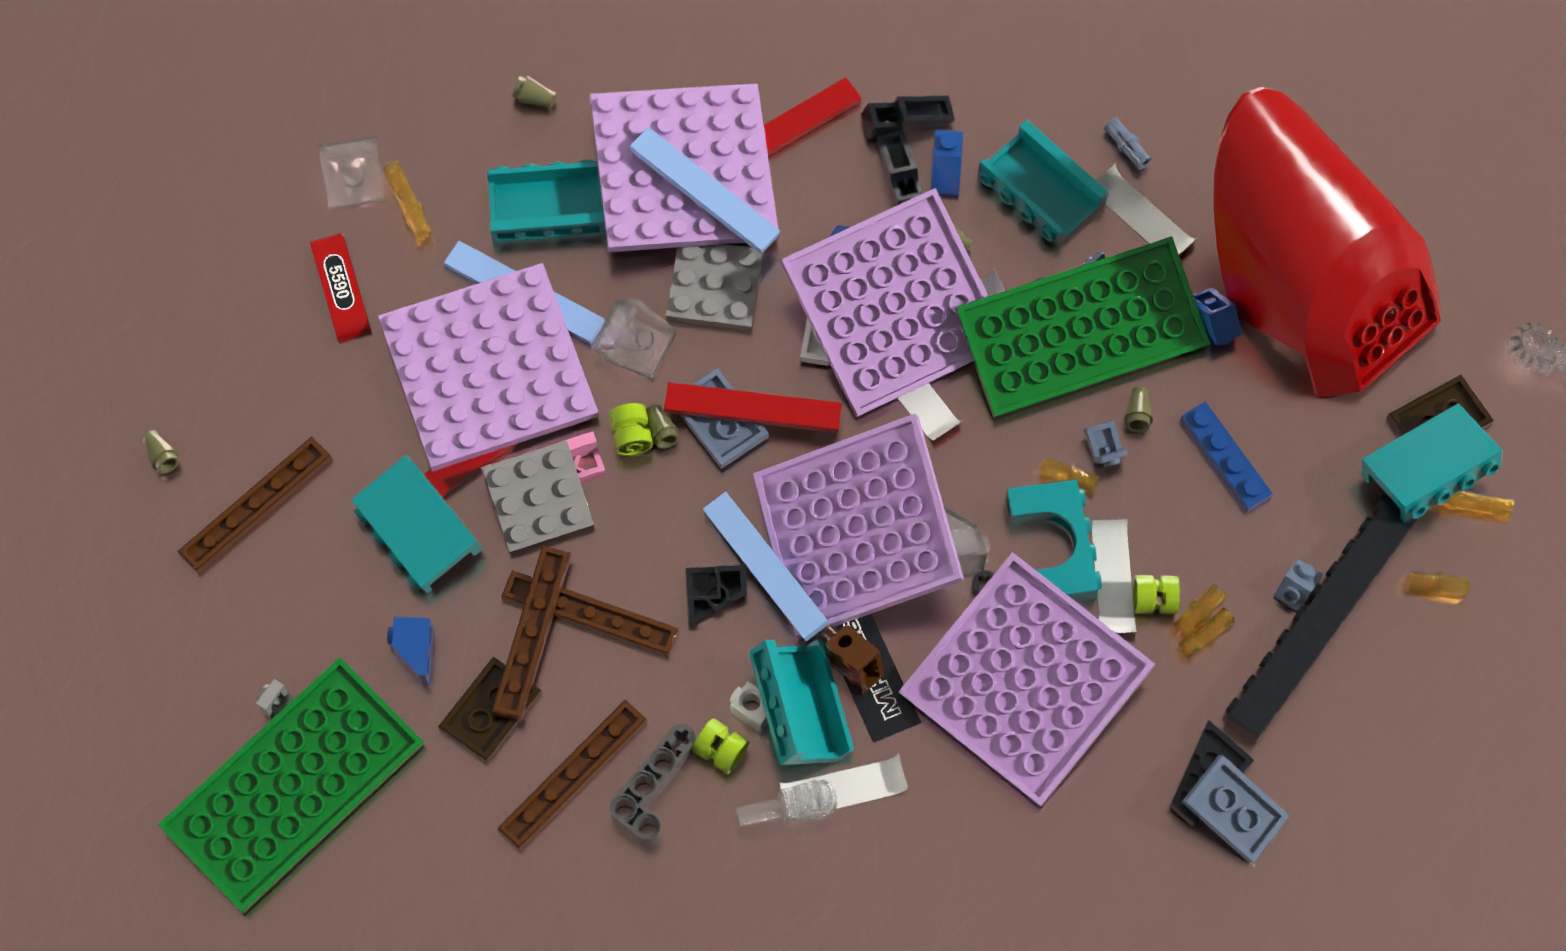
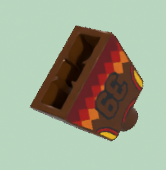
M828 625L821 631L819 638L826 643L829 661L860 693L864 695L885 676L880 651L849 625L844 626L840 631L833 625Z

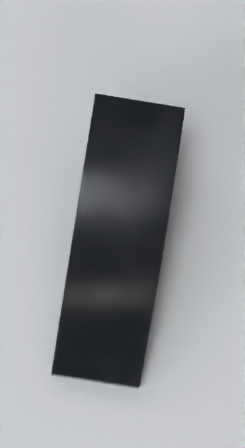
M949 95L898 96L894 102L868 103L861 113L867 139L904 130L905 135L952 123L955 120Z
M904 130L877 135V144L894 205L897 206L923 194L924 190L918 177V167Z

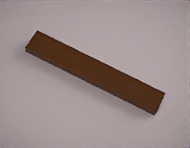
M311 436L177 551L178 554L199 575L332 460L331 455Z
M542 545L492 708L493 715L522 722L571 560V552Z
M512 570L501 595L502 600L524 607L532 577ZM565 588L561 589L553 616L555 619L669 658L679 634V628Z
M624 700L497 828L498 832L516 849L521 851L647 723V719L627 700Z

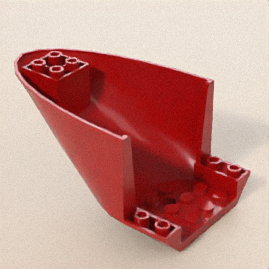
M1264 87L1243 93L1227 116L1218 142L1214 169L1213 211L1216 245L1227 299L1235 304L1239 319L1304 356L1316 396L1325 397L1361 392L1441 322L1440 294L1430 252L1424 238L1299 104L1281 91Z

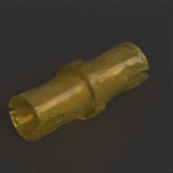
M1212 584L1197 601L1193 600L1189 604V609L1172 624L1175 632L1178 633L1181 630L1180 636L1186 638L1201 621H1207L1210 618L1209 613L1227 598L1225 592L1222 589L1217 592L1216 590L1219 586Z
M1223 607L1212 618L1196 626L1197 629L1191 635L1178 643L1179 649L1187 658L1191 659L1207 644H1213L1220 633L1236 622L1234 616L1228 609Z

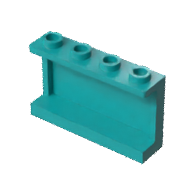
M1027 119L1019 126L1018 134L988 161L982 159L979 162L978 175L980 180L986 186H992L1006 204H1012L1027 223H1033L1047 241H1053L1058 247L1106 205L1109 191Z
M582 160L578 163L567 164L564 162H554L550 165L542 166L526 164L516 168L499 166L487 170L491 217L490 232L493 244L606 235L597 161Z
M1458 403L1362 458L1361 476L1368 484L1374 480L1400 508L1401 519L1406 523L1413 518H1420L1433 506L1444 504L1452 495L1459 491L1468 490L1476 481L1483 477L1494 475L1501 467L1503 450Z
M407 455L402 457L351 499L357 507L353 512L364 525L368 522L375 529L371 532L372 536L381 546L387 544L392 551L388 556L398 568L402 566L406 568L409 572L406 578L416 590L422 588L425 592L429 593L432 590L430 585L468 553L471 552L475 556L484 549Z
M816 639L807 646L779 647L776 646L775 640H764L748 652L780 765L838 762L854 751L852 738L822 639Z

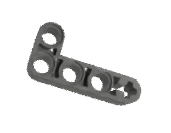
M680 724L674 726L610 803L613 823L644 847L655 846L662 838L660 819L648 808L694 754L692 748L696 737L692 728L687 725ZM685 738H687V745L685 743H681L677 747V739L683 741ZM659 760H667L671 763L670 767L666 770L657 769L655 764ZM640 783H648L652 786L651 790L644 794L637 792L635 789ZM621 806H628L632 809L631 814L626 817L618 816L616 811ZM651 824L655 826L656 831L652 835L646 836L640 833L641 827Z

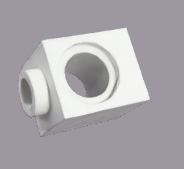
M748 681L743 688L737 687L729 699L731 714L761 733L768 724L759 689ZM748 701H756L760 706L754 711H749L743 705Z

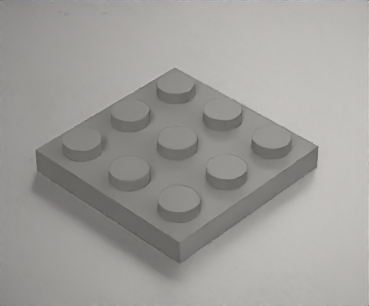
M725 244L677 247L666 321L752 331L764 252L760 254L753 248Z
M567 440L482 467L509 552L594 525Z

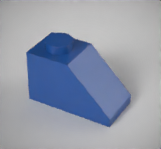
M935 130L931 189L936 188L939 196L959 198L963 147L962 131Z
M1212 287L1193 294L1211 342L1215 345H1226L1231 343L1234 338L1242 336L1236 306L1233 302Z
M394 617L393 627H388L387 644L392 646L394 654L422 684L428 685L433 635L430 618Z

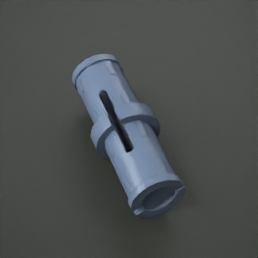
M1118 117L1106 123L1104 130L1117 143V149L1120 153H1125L1138 170H1142L1150 164L1152 158L1140 146L1138 137L1135 134H1130ZM1122 136L1132 146L1134 151H1132L1131 148L1126 144V142L1122 139Z

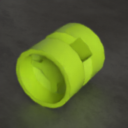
M622 404L610 410L609 418L611 429L615 432L613 439L617 454L622 456L639 455L653 447L650 429L645 428L649 423L646 407L643 404Z
M1135 575L1133 586L1134 613L1152 614L1157 609L1160 614H1178L1180 601L1178 576L1161 575L1158 580H1155L1152 575ZM1157 591L1161 592V596L1157 597Z
M712 718L699 734L692 751L705 760L712 758L715 767L726 774H730L743 758L750 742L736 732L729 734L727 726ZM720 739H722L723 742L718 750H714Z

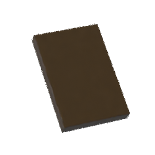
M1461 374L1389 413L1387 419L1400 437L1458 403L1482 429L1487 428L1494 422Z
M494 656L438 726L441 732L486 764L520 722L492 714V708L506 666ZM534 684L524 715L542 694L541 689Z

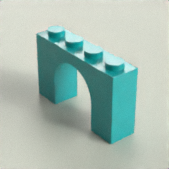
M1077 479L1007 488L1005 501L1010 526L1039 522L1052 523L1065 530L1072 540L1074 553L1065 563L1052 568L1037 569L1036 571L1076 602L1096 600L1098 589H1102L1100 572H1095L1093 561L1097 560L1096 548L1094 544L1089 543L1088 534H1091V522L1089 516L1084 517L1083 506H1086V496L1084 489H1079Z

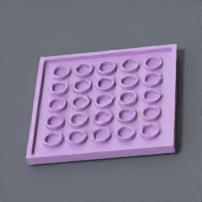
M758 83L590 94L608 252L745 243V241L630 151V145L648 127L778 229Z
M936 188L780 260L856 417L974 362L955 308L988 297V294Z
M543 263L378 315L432 471L599 417L598 409Z
M915 413L753 473L773 552L830 623L829 625L835 627L964 581L919 416ZM792 625L795 637L801 639L802 636Z
M1012 552L899 690V694L1041 807L1154 668L1155 663Z

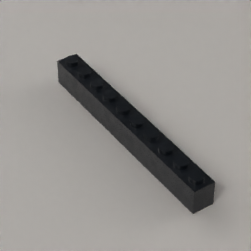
M1383 495L1374 507L1378 512L1373 519L1367 516L1358 529L1361 535L1357 541L1351 538L1342 551L1345 557L1339 564L1337 561H1334L1325 574L1329 578L1324 586L1318 583L1310 594L1309 598L1313 601L1308 608L1301 606L1292 619L1296 623L1291 631L1285 628L1277 639L1278 649L1274 654L1268 651L1259 664L1263 668L1257 677L1252 674L1242 687L1246 691L1240 700L1235 697L1225 710L1229 714L1225 724L1254 745L1419 518H1413L1404 523L1401 519L1400 508L1390 497Z

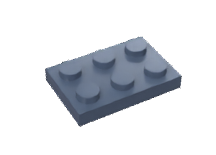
M718 368L692 384L735 390ZM680 415L721 469L769 437L768 431L762 424Z
M1223 755L1217 756L1182 801L1186 807L1249 863L1255 862L1290 816Z

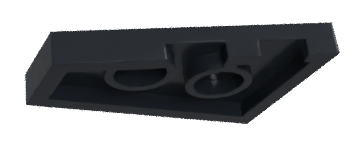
M1209 719L1170 805L1192 827L1200 818L1186 807L1182 801L1217 756L1223 755L1242 773L1254 762L1251 756Z

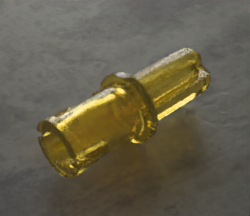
M1049 458L1044 459L1040 469L1042 475L1059 481L1077 479L1079 488L1091 491L1092 493H1094L1100 475L1075 468V464L1069 466Z
M1411 571L1409 590L1436 592V595H1439L1440 592L1467 595L1470 590V579L1467 577L1442 575V572L1430 574Z

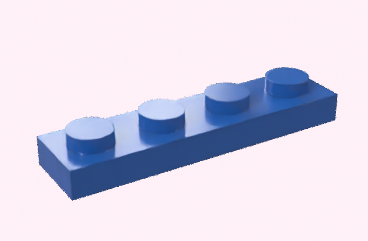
M1206 401L1181 416L1180 420L1246 512L1272 497L1273 493Z

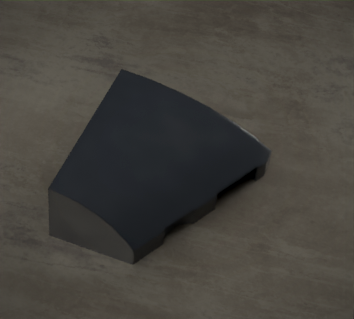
M746 565L685 568L688 625L697 623L747 595Z

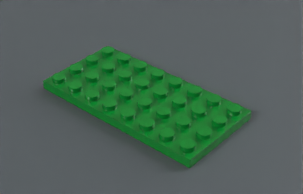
M1172 236L955 308L993 418L1211 345Z
M339 657L157 825L231 903L244 914L422 747L424 741Z

